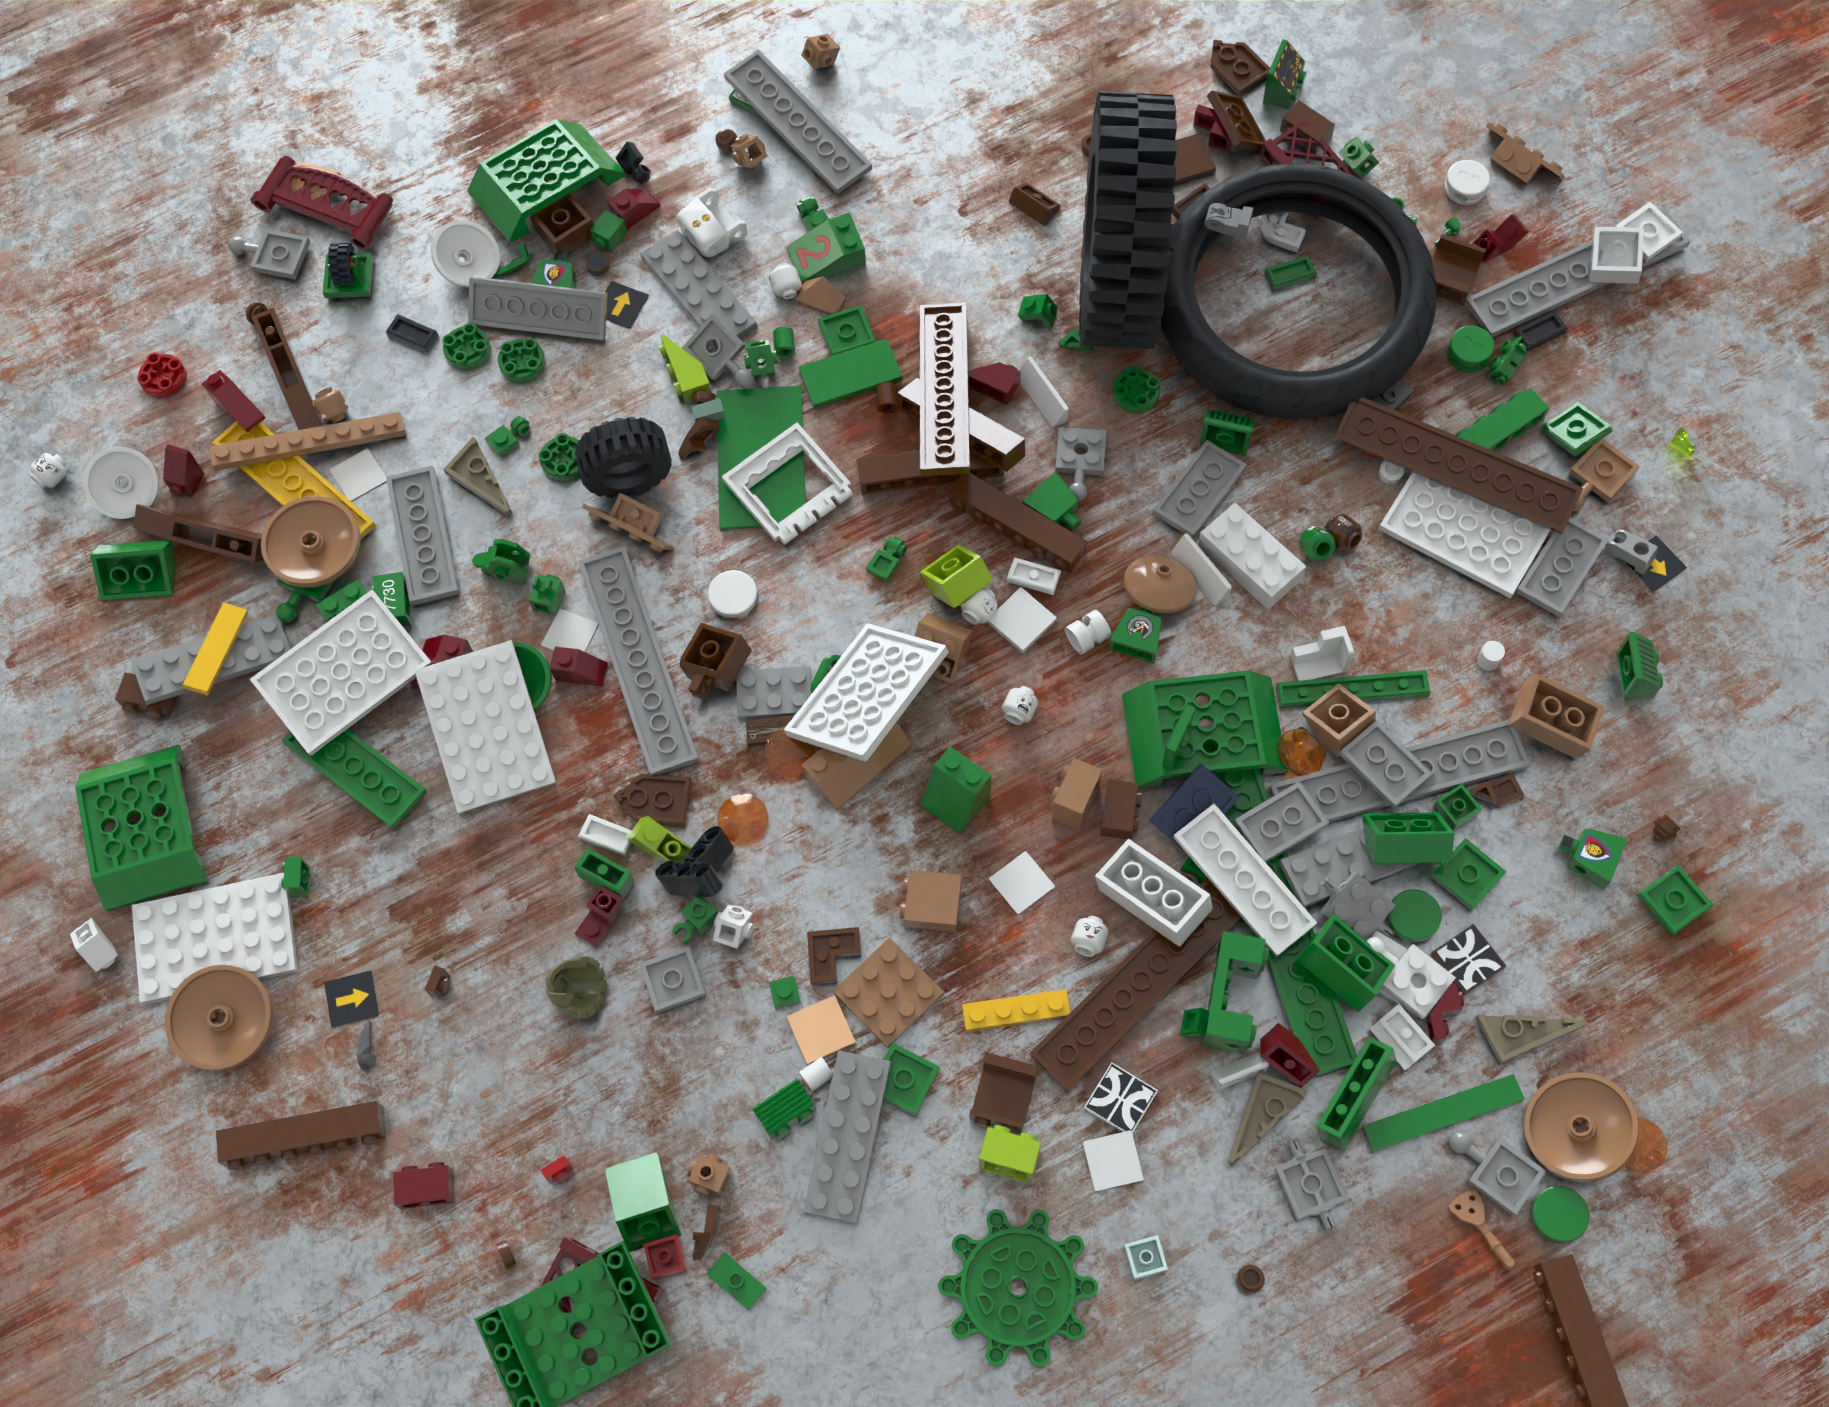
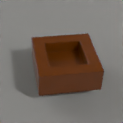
M434 965L424 990L430 997L440 1000L442 994L446 993L449 988L450 975L444 968Z

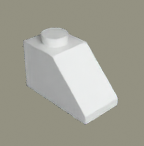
M92 918L70 934L76 951L95 972L101 968L109 967L115 961V957L118 956L115 947Z

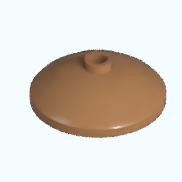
M1152 555L1139 558L1128 566L1124 575V588L1128 596L1139 606L1157 613H1174L1187 608L1194 601L1197 593V581L1189 568L1181 562L1167 556Z

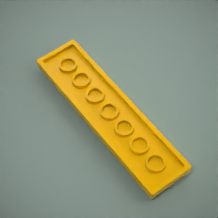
M234 422L212 443L215 446L274 434L262 423H259L247 433ZM299 456L239 467L281 506L307 496L328 497L340 502L352 513L359 526L361 539L376 527L373 520Z

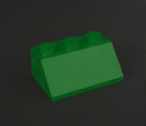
M171 540L99 545L90 554L100 600L174 594L176 562Z
M1439 812L1363 814L1362 820L1366 849L1374 863L1381 866H1388L1391 863H1402L1405 865L1429 863L1440 865L1442 862L1452 861L1455 833Z
M1334 914L1328 918L1296 959L1358 1012L1377 995L1395 967L1390 960L1381 953L1376 952L1366 940Z

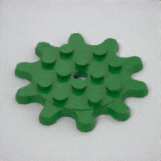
M993 1209L987 1214L986 1220L989 1232L984 1239L973 1240L965 1234H959L952 1241L953 1251L963 1259V1269L956 1275L942 1277L938 1283V1288L942 1295L956 1297L963 1304V1312L952 1322L951 1332L958 1339H965L973 1333L983 1334L988 1340L986 1358L993 1366L1002 1365L1007 1359L1009 1351L1015 1347L1024 1348L1035 1366H1045L1051 1357L1048 1342L1053 1335L1063 1334L1075 1341L1080 1340L1084 1336V1323L1074 1315L1073 1306L1079 1299L1094 1297L1098 1292V1284L1095 1279L1079 1276L1073 1270V1261L1084 1250L1083 1240L1076 1235H1071L1063 1241L1052 1240L1047 1232L1050 1219L1045 1211L1034 1210L1030 1214L1027 1224L1016 1228L1010 1225L1006 1214L1002 1210ZM1014 1280H1021L1025 1283L1026 1291L1023 1294L1014 1295L1011 1292L1010 1284Z

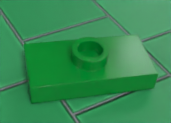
M725 1252L707 1272V1275L748 1311L767 1289Z

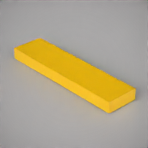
M223 602L183 683L185 689L209 695L248 615L247 609Z

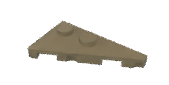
M472 437L443 470L447 476L507 516H510L512 510L476 438Z
M1479 1014L1475 1017L1500 1064L1585 1026L1583 1020H1576L1574 1018L1546 1019V1017L1486 1016V1014Z
M1258 1072L1228 1163L1234 1165L1307 1095L1308 1090Z

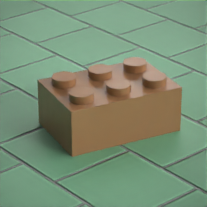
M1536 673L1522 683L1508 726L1576 759L1591 750L1604 706Z

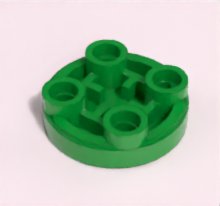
M467 323L462 327L454 329L442 339L446 360L450 365L458 369L468 370L476 368L483 364L490 354L491 347L487 335L473 323Z
M516 339L511 342H504L500 346L501 351L498 355V365L501 373L508 380L518 383L528 382L538 377L543 371L545 355L535 339Z
M1130 366L1116 378L1113 385V398L1116 404L1127 412H1147L1159 401L1160 380L1149 371Z
M561 433L556 438L548 441L538 454L543 472L549 478L556 481H570L580 475L574 452L579 441L578 439L570 437L566 433Z
M1417 889L1405 890L1394 897L1392 902L1396 906L1387 915L1391 929L1404 942L1425 941L1436 933L1441 924L1442 912L1434 897L1427 892Z
M1564 1186L1549 1187L1542 1191L1532 1203L1531 1214L1533 1223L1546 1241L1569 1243L1582 1236L1588 1227L1590 1220L1588 1206L1582 1196L1571 1188Z

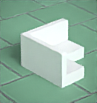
M1345 626L1321 631L1317 642L1294 647L1290 659L1298 681L1323 679L1347 673L1354 650Z

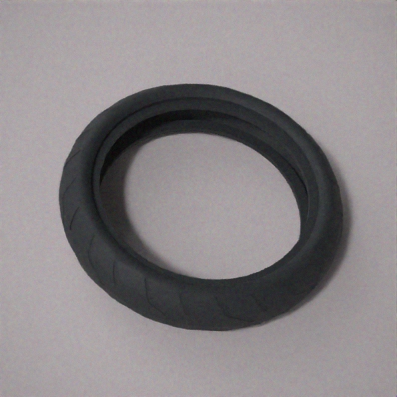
M1300 163L1254 168L1231 176L1200 195L1173 225L1172 238H1170L1169 242L1170 262L1169 267H1167L1166 293H1164L1161 329L1173 354L1185 370L1202 386L1234 406L1255 414L1285 419L1323 418L1347 411L1350 403L1356 401L1357 404L1358 400L1362 397L1373 400L1396 384L1413 365L1428 340L1436 311L1437 282L1431 255L1415 223L1394 200L1375 186L1358 177L1329 167ZM1307 193L1320 195L1327 205L1312 202ZM1214 203H1220L1227 207L1243 210L1244 206L1253 208L1252 218L1277 212H1302L1331 219L1353 230L1370 244L1380 256L1392 281L1395 295V314L1385 334L1375 345L1355 359L1342 365L1317 371L1299 372L1274 369L1251 361L1234 351L1208 325L1195 294L1194 274L1197 266L1208 248L1223 235L1205 226L1209 206Z

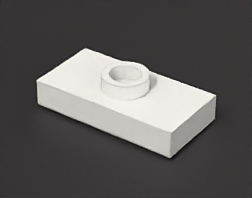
M1014 557L1007 576V582L1054 595L1061 570Z

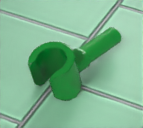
M1456 217L1449 219L1445 223L1447 231L1443 235L1455 236L1459 233L1460 222ZM1440 237L1434 242L1436 246L1438 245Z

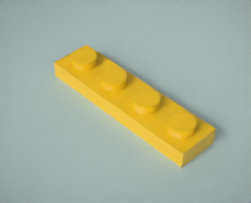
M1067 989L962 1004L966 1032L1063 1019L1070 1013Z

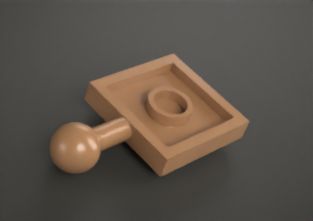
M1604 439L1595 443L1569 472L1570 475L1584 484L1582 486V493L1573 511H1578L1584 506V498L1591 491L1609 502L1638 471L1640 466Z

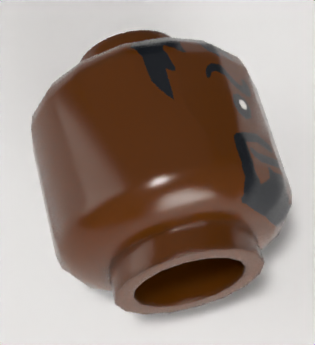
M1341 514L1330 518L1326 523V531L1333 536L1335 546L1343 551L1354 549L1362 539L1361 525L1349 516Z

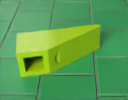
M664 334L660 335L662 345H659L662 358H667L669 361L666 367L670 378L675 376L677 381L673 383L677 396L682 395L686 404L692 402V394L694 392H711L702 364Z
M649 816L640 818L626 839L661 863L671 860L681 861L692 848Z

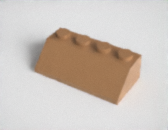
M896 722L866 762L821 748L801 765L803 775L838 810L911 748L912 744Z

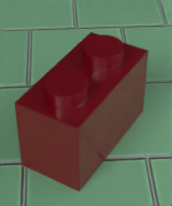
M444 1162L430 1163L428 1168L418 1169V1166L402 1167L399 1172H393L394 1205L399 1209L455 1203L453 1169L445 1165Z

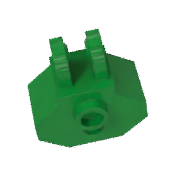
M495 539L493 546H489L488 552L474 555L472 563L476 568L481 567V571L484 574H492L496 579L521 583L525 582L527 571L521 569L522 565L529 564L531 554L518 543L505 539Z

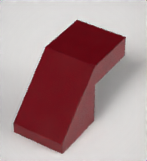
M1198 104L1193 125L1210 130L1208 146L1230 152L1232 141L1215 110Z

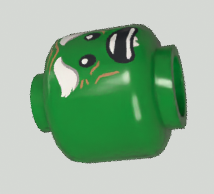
M1311 526L1301 534L1299 546L1301 551L1311 560L1324 561L1333 554L1335 540L1323 527Z

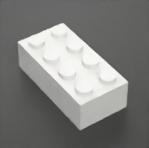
M1236 503L1230 506L1200 533L1198 546L1268 610L1303 579L1306 566Z
M1130 839L1120 847L1095 875L1099 891L1179 947L1213 909L1209 893Z

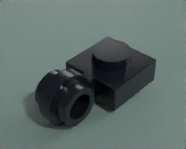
M627 141L615 159L626 174L632 175L636 182L640 184L648 182L651 177L650 169L640 164L644 159L633 142Z

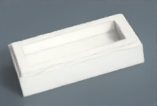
M591 814L588 815L578 835L580 840L626 857L632 844L626 840L632 830Z

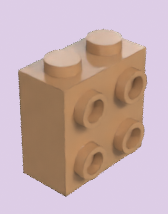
M910 870L909 879L904 878L902 893L907 894L906 903H901L899 918L904 919V927L956 933L962 876Z

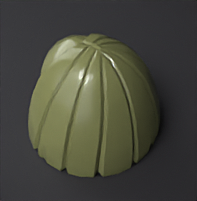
M581 956L567 960L552 969L546 976V994L553 1005L563 1013L580 1019L591 1017L600 1008L599 1005L603 1003L605 998L603 995L606 993L607 988L606 980L603 979L605 972L600 967V963L594 958Z

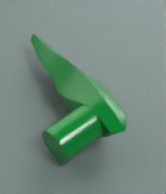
M525 243L516 246L520 257L511 260L509 264L494 274L496 277L506 275L521 268L533 258L534 255L532 253L528 254Z

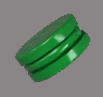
M1472 325L1461 327L1453 333L1447 348L1448 359L1455 368L1461 371H1480L1488 365L1494 351V340L1481 327Z

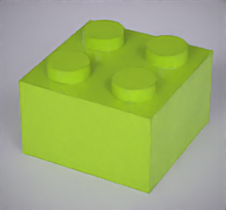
M959 544L920 571L932 595L953 608L964 604L967 598L980 589H985L987 584L993 581L982 557Z
M995 1125L994 1128L988 1127L979 1156V1169L1032 1184L1040 1155L1041 1142L1036 1141L1037 1137L1031 1134L1021 1133V1136L1012 1134L1010 1129L1003 1126Z

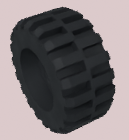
M627 417L626 419L615 418L614 421L602 422L600 426L592 427L588 433L585 432L581 436L574 451L583 486L592 494L594 493L600 497H618L619 493L634 496L638 495L639 492H646L652 486L660 484L661 480L667 477L672 466V459L663 429L652 420L648 421L642 417L639 419L635 417Z

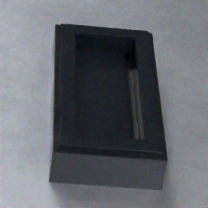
M1553 311L1516 329L1513 335L1516 338L1522 336L1519 343L1524 344L1528 352L1565 334L1568 328L1557 313Z
M399 314L396 315L386 330L387 336L425 353L428 352L438 337L436 330Z

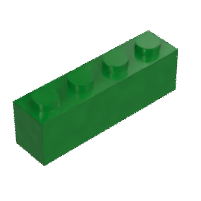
M1531 388L1523 393L1519 391L1511 397L1508 403L1505 405L1503 403L1499 404L1492 410L1490 415L1479 417L1473 426L1468 429H1461L1456 436L1497 452L1543 421L1549 407Z
M1368 1037L1316 1126L1320 1139L1345 1151L1396 1063L1393 1047Z

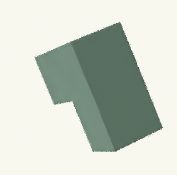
M720 398L691 406L695 422L699 418L711 420L725 418Z

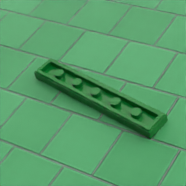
M1427 670L1276 683L1279 709L1309 707L1337 684L1342 685L1363 702L1429 697L1431 693Z
M1512 1074L1362 1126V1129L1373 1153L1522 1102L1525 1098L1515 1075Z

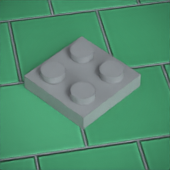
M689 946L639 963L656 1014L706 996Z

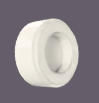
M1387 461L1382 462L1379 469L1380 479L1388 484L1398 483L1404 474V468Z

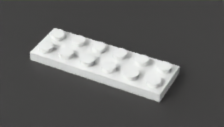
M1215 804L1211 805L1174 834L1173 838L1259 938L1266 939L1265 945L1275 957H1278L1317 925L1315 919Z

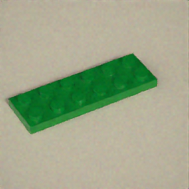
M346 729L312 756L306 752L291 731L282 740L286 747L392 830L397 827L427 793L424 787L349 729Z

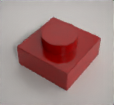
M563 1155L541 1169V1172L550 1184L553 1182L557 1184L570 1176L569 1172L574 1170V1168Z

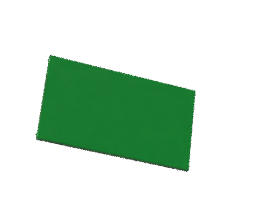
M801 385L717 390V399L720 398L725 414L724 419L717 420L720 429L717 431L720 530L762 528L722 481V476L798 422L803 428ZM803 450L748 489L770 511L769 514L777 523L806 503Z

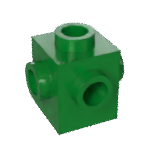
M1357 136L1347 142L1344 148L1339 151L1340 155L1344 158L1343 163L1350 171L1354 170L1361 178L1380 163L1372 154L1375 150L1367 140L1362 142Z
M769 339L746 343L748 355L743 356L746 369H751L752 375H757L758 378L770 376L771 372H775L774 365L778 364L776 350L771 351Z

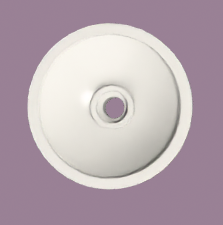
M467 220L449 222L437 231L432 240L431 257L434 266L441 276L452 284L469 288L470 277L491 279L499 267L500 252L497 242L487 229L475 222ZM458 257H463L465 262H461Z
M112 447L99 452L90 460L84 472L83 487L87 499L96 510L112 518L127 519L135 517L136 504L149 507L153 504L158 493L159 480L154 465L145 455L127 447ZM122 479L128 481V486L125 488L120 485Z

